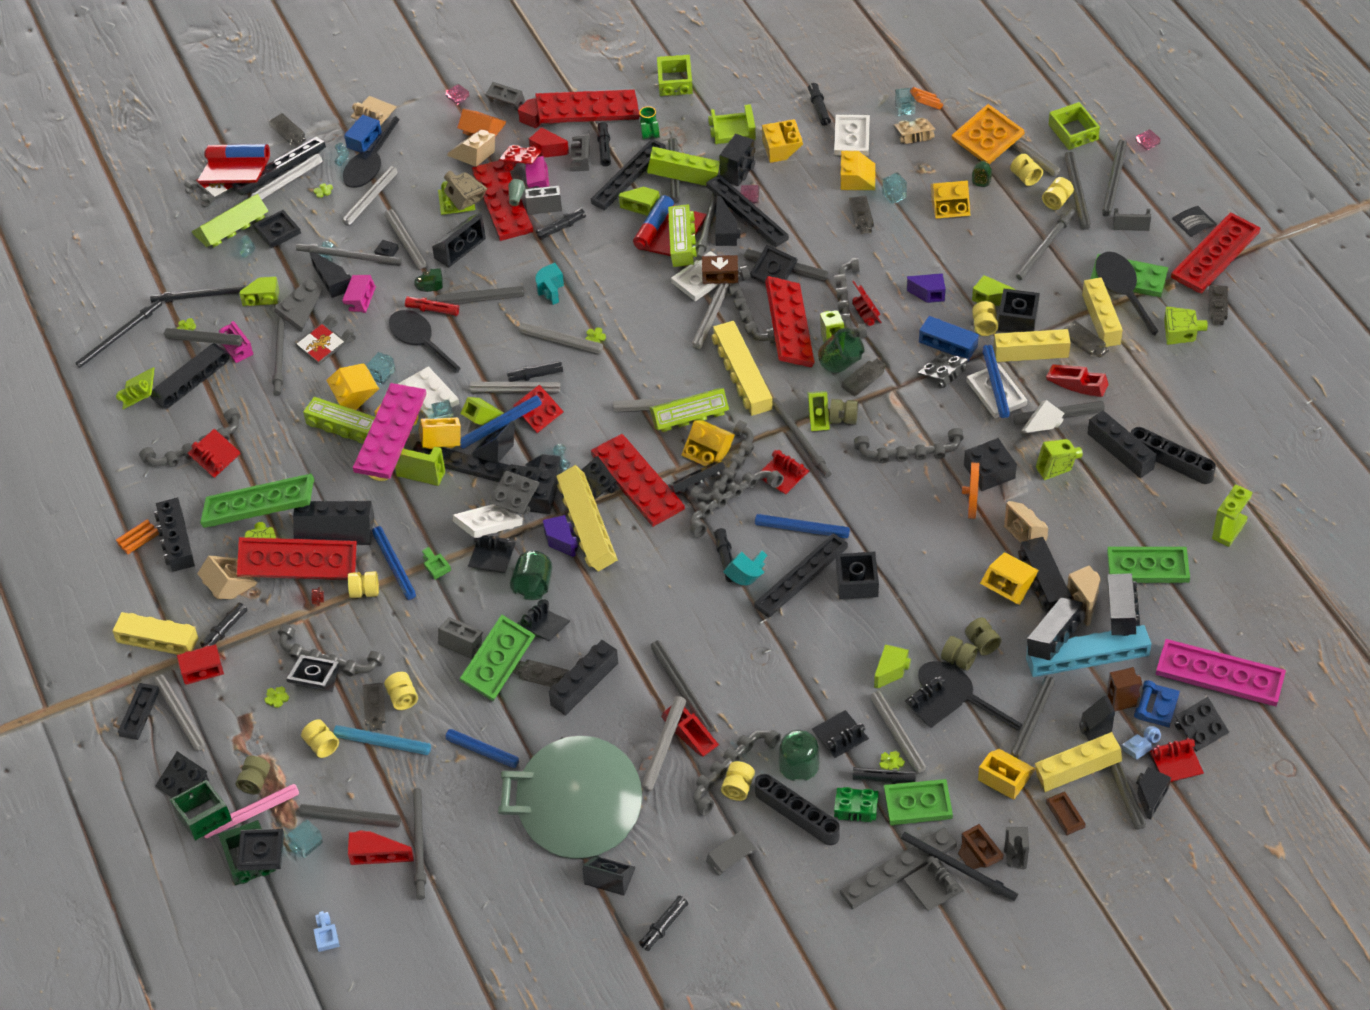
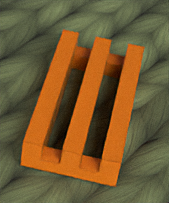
M916 87L910 90V93L917 102L936 109L943 107V104L935 94Z
M147 519L116 539V542L128 555L158 536L159 532Z

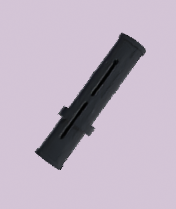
M811 83L812 88L810 85L808 86L811 95L810 100L815 106L820 124L826 126L828 125L826 119L829 124L831 119L823 101L824 96L820 93L818 84Z
M600 122L597 125L600 164L602 166H609L611 159L608 124Z
M580 207L578 210L570 214L566 213L562 218L536 230L538 238L543 240L568 226H573L575 222L586 218L585 211Z
M558 361L529 368L525 366L523 369L507 371L508 381L515 382L524 379L528 381L530 378L563 372L562 362Z
M719 528L715 530L714 536L717 542L716 550L720 555L723 570H725L733 560L731 554L732 546L727 539L726 530ZM725 574L727 582H734Z
M238 602L217 626L212 627L209 635L200 642L201 647L203 648L207 643H209L207 646H212L219 640H222L225 637V633L248 611L247 607L245 606L239 611L244 604Z
M853 767V780L892 782V784L916 782V771L897 770V768L889 770Z
M677 896L658 921L650 925L649 931L639 941V945L642 948L646 945L645 950L650 951L657 940L665 936V931L685 907L689 905L685 898L681 902L683 897Z

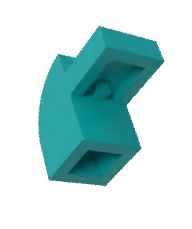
M552 263L541 268L537 272L535 280L538 296L544 294L545 298L549 299L554 305L559 303L558 288L564 286L563 273L556 263Z
M741 551L729 563L723 573L737 584L751 585L764 574L762 568L765 563L763 561L768 555L761 551L751 560Z

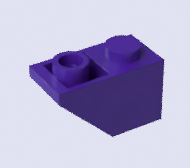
M943 273L907 276V292L926 303L945 301L946 288Z
M566 516L543 520L548 546L571 557L576 556L575 548H578L576 537L571 535L573 533L572 524L567 522Z

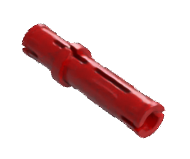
M407 296L405 299V307L455 316L459 314V305L427 300L425 297L420 299Z

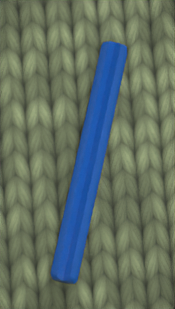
M984 345L983 354L999 416L1001 418H1008L1010 411L993 346Z
M535 395L461 437L460 447L462 449L468 447L512 420L514 421L542 405L540 398Z
M757 514L755 517V524L759 526L827 536L834 533L841 538H848L850 534V528L845 526Z
M377 526L373 528V536L406 599H414L416 597L415 590L382 527Z

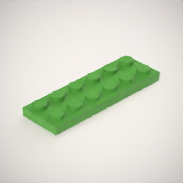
M306 474L207 496L200 523L203 528L310 505L314 477L312 474Z

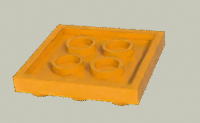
M987 104L951 136L952 140L979 160L991 164L1020 139L1025 132L1023 128Z

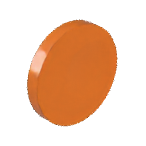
M971 463L970 487L962 486V494H969L968 519H976L979 463Z

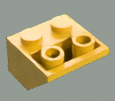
M795 119L762 125V141L770 163L787 160L803 145Z
M968 181L931 184V198L935 219L970 216Z
M458 418L420 420L418 432L423 448H453L460 446L461 425Z
M703 420L694 421L681 456L703 466H707L717 460L722 461L729 452L735 434Z
M1004 552L988 567L980 584L1020 605L1039 570Z
M1001 749L991 751L979 766L978 781L1014 800L1036 768Z

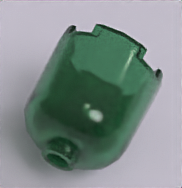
M839 329L820 346L818 359L821 366L828 372L836 374L843 372L862 359V354L865 352L864 345L859 336L855 337L850 333L852 332L850 329Z
M535 550L526 551L521 554L510 579V588L513 593L517 594L518 592L526 600L542 599L543 595L548 592L553 571L552 562L549 557Z
M793 730L785 734L781 739L778 763L780 772L784 777L791 781H795V779H804L806 781L814 777L818 772L820 763L819 746L816 738L811 733L805 730Z

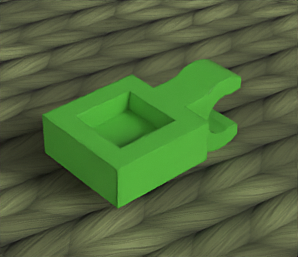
M429 547L422 550L424 554L423 559L426 561L424 562V567L434 580L451 571V566L441 553L435 556Z

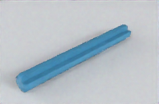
M336 725L333 730V734L337 738L429 755L431 751V744L339 725Z

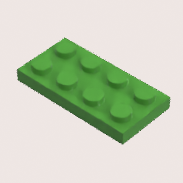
M1128 260L1137 276V284L1133 292L1161 297L1169 267ZM1096 261L1090 279L1098 278Z
M1107 547L1109 574L1132 573V579L1137 583L1190 582L1187 547Z
M501 614L459 681L494 702L536 635Z

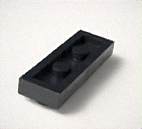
M717 460L668 484L673 492L680 494L687 491L688 486L692 484L696 486L705 482V478L709 476L716 477L722 473L721 470L726 467L723 461Z
M139 683L118 730L119 737L139 739L159 694L158 686Z

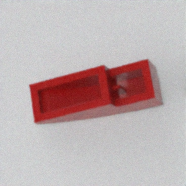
M1052 364L1046 376L1048 381L1058 386L1089 396L1103 397L1109 385L1106 374L1090 373L1087 367Z
M671 706L668 709H666L661 716L665 722L670 712ZM684 706L675 733L697 754L704 757L718 747L719 744L695 714H690Z

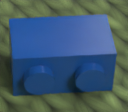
M362 115L345 133L346 147L359 153L367 151L382 133L380 121Z

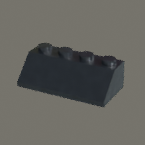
M310 501V505L294 508V539L357 541V545H371L374 522L372 502Z

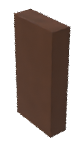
M1065 791L1046 799V804L1066 835L1085 828L1086 823Z

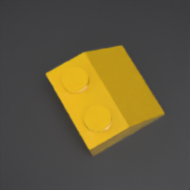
M841 151V190H875V163L859 151Z
M364 363L339 368L326 380L339 405L353 410H357L379 390Z

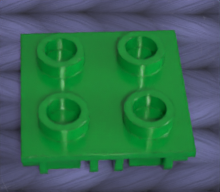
M850 787L837 788L834 817L838 818V820H849V813H851V821H853V813H857L858 822L860 814H862V822L872 823V821H876L879 791L852 789Z

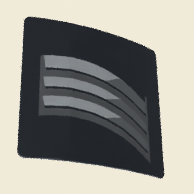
M1199 206L1189 208L1172 218L1190 237L1217 225Z

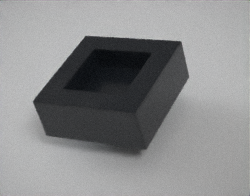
M382 240L374 253L375 255L394 257L399 247L396 243Z

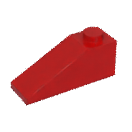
M359 830L349 832L348 857L351 865L414 862L413 851L410 846L371 831Z

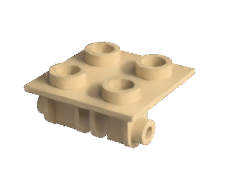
M369 96L362 104L359 102L353 104L352 109L354 113L350 117L358 120L362 115H366L379 120L381 126L397 106Z
M917 118L912 122L905 120L900 121L899 124H894L895 128L902 135L900 136V143L917 142L916 133L919 142L934 138L933 130L935 128L925 118Z

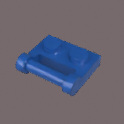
M1150 680L1144 681L1142 686L1143 693L1139 706L1135 709L1134 717L1170 728L1180 691L1156 685ZM1151 693L1157 695L1152 713L1146 711Z

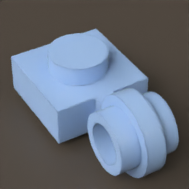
M1155 726L1147 727L1143 733L1144 737L1137 734L1123 743V751L1137 760L1152 750L1151 743H1157L1161 738L1160 730Z
M319 912L318 915H315L318 928L314 929L318 952L340 947L335 924L331 925L329 913Z

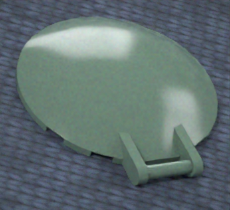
M572 736L559 739L538 751L527 763L523 771L501 772L503 783L501 806L498 807V813L502 815H519L522 825L532 840L550 853L560 857L586 859L602 855V853L611 848H615L627 837L633 826H635L640 814L642 788L634 765L619 748L599 738ZM511 780L518 781L516 806H509Z

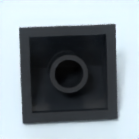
M513 420L489 434L471 454L474 457L498 464L514 446L515 423Z
M301 655L286 680L288 683L296 686L333 692L339 662Z
M594 856L583 865L584 885L625 896L635 871V866Z

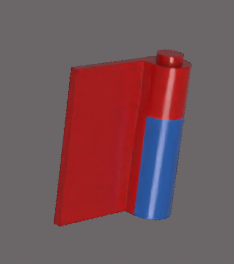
M208 145L204 151L208 163L199 177L198 183H257L270 158L269 145Z
M662 195L658 198L633 239L637 249L671 256L668 207L675 206L669 196ZM694 211L695 221L692 223L695 224V233L692 235L695 234L696 236L707 214Z

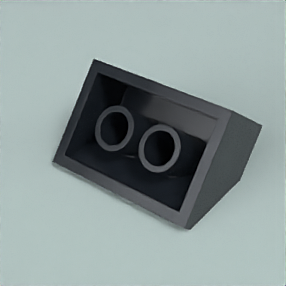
M478 213L470 216L439 241L435 242L432 245L434 259L449 268L486 239L483 215Z
M542 454L525 465L526 467L542 469L537 480L539 485L528 506L530 507V512L551 514L558 489L557 484H559L556 476L563 472L561 456Z

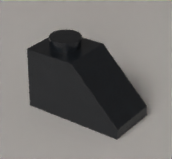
M1107 695L1100 698L1082 713L1079 728L1081 733L1086 735L1088 741L1112 732L1115 710Z
M1150 767L1146 769L1145 773H1140L1136 784L1138 785L1137 795L1146 817L1151 820L1169 789L1171 777Z

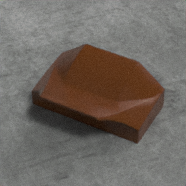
M980 824L962 833V844L958 855L967 866L972 869L987 868L1003 860L1004 854Z

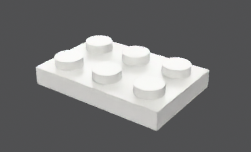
M836 115L834 155H841V151H859L864 156H869L870 115Z
M710 251V252H708L707 254H705L704 256H717V255H715L713 252ZM696 260L694 265H689L671 277V283L694 301H697L719 285L703 284L702 260Z
M998 363L1009 411L1012 412L1026 406L1028 400ZM987 368L967 376V383L994 418L1000 417Z
M429 366L398 383L400 385L426 389L427 395L420 409V412L426 419H433L460 404L458 397Z
M493 504L453 515V522L474 538L498 533V531L513 529L514 527L521 526L523 518L515 512Z

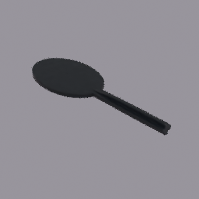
M397 116L393 117L371 151L361 152L347 163L343 171V181L348 187L357 188L364 186L377 175L381 167V158L377 152L399 122Z
M1115 252L1100 254L1096 260L1098 278L1102 277L1105 287L1111 292L1127 295L1151 334L1156 335L1159 332L1133 293L1137 284V276L1131 263L1125 257Z
M399 310L390 316L389 327L397 339L410 345L424 344L455 373H459L461 368L430 341L432 329L425 317L411 310Z
M941 661L927 662L920 667L918 677L922 687L933 680V678L940 676L945 682L943 685L961 703L968 700L1014 729H1021L1022 723L975 696L971 680L961 669Z

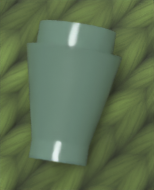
M513 179L508 184L509 204L518 206L525 190V185L522 180Z

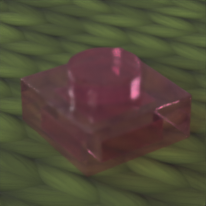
M460 84L446 91V97L455 104H459L470 97L469 91Z
M1150 129L1136 136V142L1146 151L1159 145L1161 140Z
M741 185V194L753 204H758L760 187L758 185Z

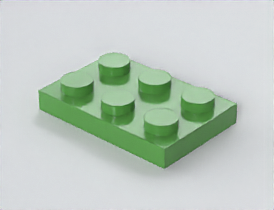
M946 779L884 785L890 825L953 819Z

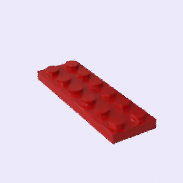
M635 89L535 93L539 124L635 120L640 117Z
M498 160L472 167L474 178L487 188L483 200L499 240L503 241L533 233V227L522 200L520 199L518 206L509 204L508 184L513 179L510 171L504 169V161Z
M1230 212L1171 273V278L1202 294L1260 233L1261 228Z
M767 276L765 285L779 361L812 368L815 361L800 283Z
M623 434L591 450V455L594 458L599 456L617 481V486L652 527L685 510V505Z
M239 537L237 577L348 580V574L355 573L357 541Z

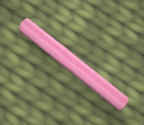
M292 784L231 813L232 821L204 837L209 838L297 796L299 791L296 785Z

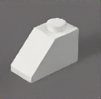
M1042 401L1021 432L1030 433L1054 429L1055 427L1058 428L1064 420L1062 416L1065 413L1049 401Z

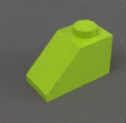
M643 186L620 193V208L648 216L660 197L659 191Z
M807 392L811 431L830 430L827 392Z
M885 644L874 676V688L883 687L903 678L905 670H909L911 659L908 658L909 650Z

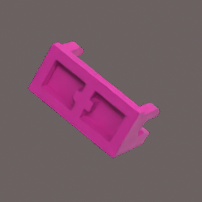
M543 156L537 157L533 164H525L528 188L534 186L539 188L550 187L548 167Z
M352 275L342 300L346 305L352 304L355 306L349 307V311L366 313L376 289L371 275Z
M234 321L219 330V333L227 332L226 334L241 335L243 339L240 346L222 344L235 363L253 355L250 341Z

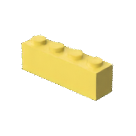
M1102 277L1084 280L1082 296L1102 347L1121 345L1123 329Z
M1068 329L994 334L993 350L997 362L1069 358L1071 342Z
M121 612L113 629L117 643L177 655L193 651L198 641L196 629L192 625L138 616L134 613Z
M1111 732L1035 763L1036 775L1044 791L1047 792L1121 762V748Z

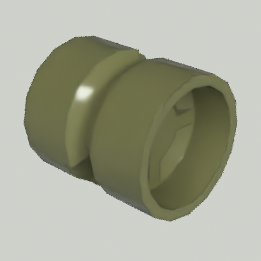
M831 399L830 423L840 424L844 421L845 424L856 425L858 401L847 400L845 403L842 399Z
M983 617L972 621L964 632L971 643L978 647V652L983 656L994 652L1002 642L1001 637L992 629L986 618Z
M950 636L943 647L941 659L951 664L956 662L959 668L968 671L975 661L978 647L970 643L963 645L961 639Z
M247 756L241 768L242 772L239 773L235 782L236 787L247 794H259L265 782L264 779H266L271 768L270 764L261 757Z

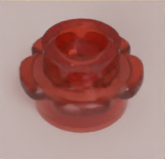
M318 587V589H312V605L320 606V603H324V591H320V587Z

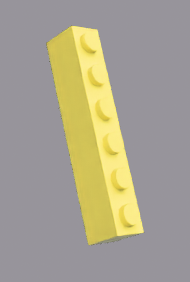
M731 321L713 326L714 334L711 335L713 344L718 346L720 358H724L725 368L727 371H730L732 383L737 385L738 395L743 397L745 409H749L751 416L773 410L772 396L735 322Z
M574 465L556 476L559 482L557 487L564 495L563 502L570 511L568 516L575 524L573 529L581 540L579 545L586 554L585 561L589 567H593L599 572L618 561L586 476L582 470Z

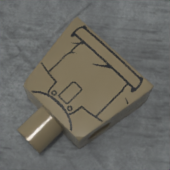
M448 171L444 176V179L448 182L444 191L459 211L480 202L487 190L484 185L465 172L456 176L452 171Z

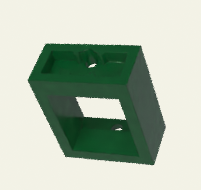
M207 780L170 799L176 816L195 841L232 821L227 805ZM208 800H211L215 805L191 819H188L185 815L186 812Z
M259 820L218 834L235 885L247 883L252 879L267 876L271 872L276 871V869L238 871V868L235 869L229 850L239 847L241 830L262 829Z

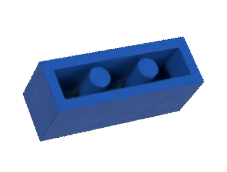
M928 316L919 330V343L954 356L966 358L968 361L978 347L979 334Z

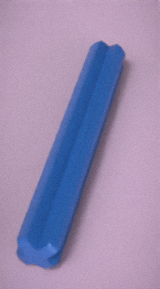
M449 729L445 735L446 740L509 767L516 768L519 764V757L453 729Z

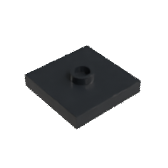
M284 210L253 224L256 232L271 249L301 234V229Z
M766 244L750 272V277L765 283L767 276L787 280L798 259Z
M283 828L241 830L237 863L238 871L281 869L284 840Z

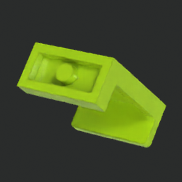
M751 104L744 105V113L715 116L714 109H711L708 123L709 126H712L710 133L711 138L715 139V144L729 143L735 133L756 140V127Z
M434 447L431 454L428 455L403 448L395 466L396 475L439 486L445 474L442 449Z
M1235 484L1217 510L1212 534L1213 540L1230 547L1247 522L1248 516L1241 514V511L1252 497L1253 493Z

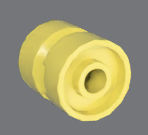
M1027 154L1017 156L1010 166L1011 171L1027 186L1036 184L1043 175L1042 168Z
M1063 177L1056 178L1042 195L1043 203L1052 210H1059L1074 192L1073 185Z
M982 301L974 305L972 313L975 332L981 336L994 334L998 330L995 305L988 301Z
M377 571L365 572L364 575H361L360 572L349 573L348 591L350 598H361L363 594L366 597H378L379 582Z
M396 672L385 680V688L388 695H390L395 709L406 710L417 703L418 695L406 672Z
M320 719L308 723L301 733L302 739L319 758L328 757L339 746V739L333 732L329 731L327 725Z
M740 761L731 762L721 787L723 795L736 801L745 800L755 775L753 767Z

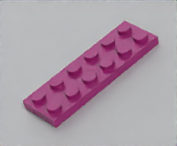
M390 383L353 466L354 473L386 479L391 478L427 395L426 389Z
M1165 639L1155 675L1277 707L1286 670Z

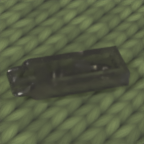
M283 113L269 120V125L290 144L294 143L298 146L306 141L305 133Z
M867 196L849 198L856 230L860 229L861 234L872 233L871 227H874V222Z
M1209 285L1208 319H1212L1213 325H1224V320L1228 318V286Z
M1074 320L1064 328L1068 329L1070 341L1089 355H1096L1101 358L1109 352L1106 343L1077 321Z
M878 358L873 362H866L841 382V387L854 397L857 396L884 373L886 364Z
M527 659L526 662L519 661L513 673L519 675V678L522 680L551 687L563 678L568 669Z
M383 682L364 684L365 725L369 726L370 732L382 731V724L386 723Z

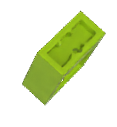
M690 55L657 57L659 96L693 94ZM687 72V79L663 81L662 73Z
M1080 102L1049 112L1048 125L1068 150L1099 140L1100 126ZM1078 120L1086 129L1070 135L1063 125Z

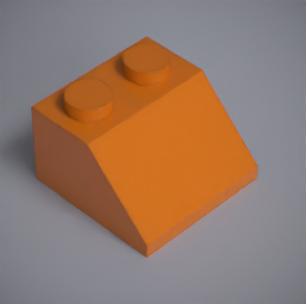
M463 109L457 128L463 130V134L470 136L479 130H486L489 133L495 134L496 137L505 126L506 121L478 111Z

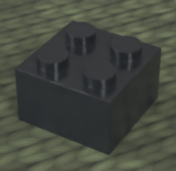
M735 133L720 153V175L730 184L739 186L742 181H745L750 170L754 169L756 161L754 160L755 148L753 139Z
M1004 288L998 316V330L1012 332L1034 331L1040 293Z
M999 438L965 450L964 466L969 474H971V463H979L978 487L981 491L1016 478L1017 463Z
M875 551L836 554L839 600L879 597V579Z

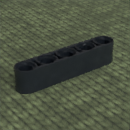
M215 343L209 345L152 390L151 399L165 409L170 408L228 362L230 354Z
M1135 427L1131 430L1132 435L1156 454V462L1202 484H1209L1213 481L1216 464L1213 460L1143 427Z
M760 774L755 778V795L759 800L824 844L832 846L838 843L840 839V824L836 819L772 776Z

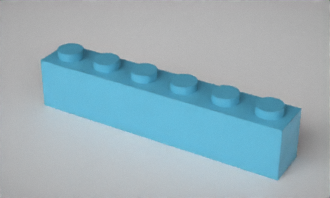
M1145 625L1136 626V635H1112L1110 630L1103 633L1072 637L1063 644L1059 652L1051 660L1028 656L1027 647L1026 660L1032 677L1150 656L1152 644Z

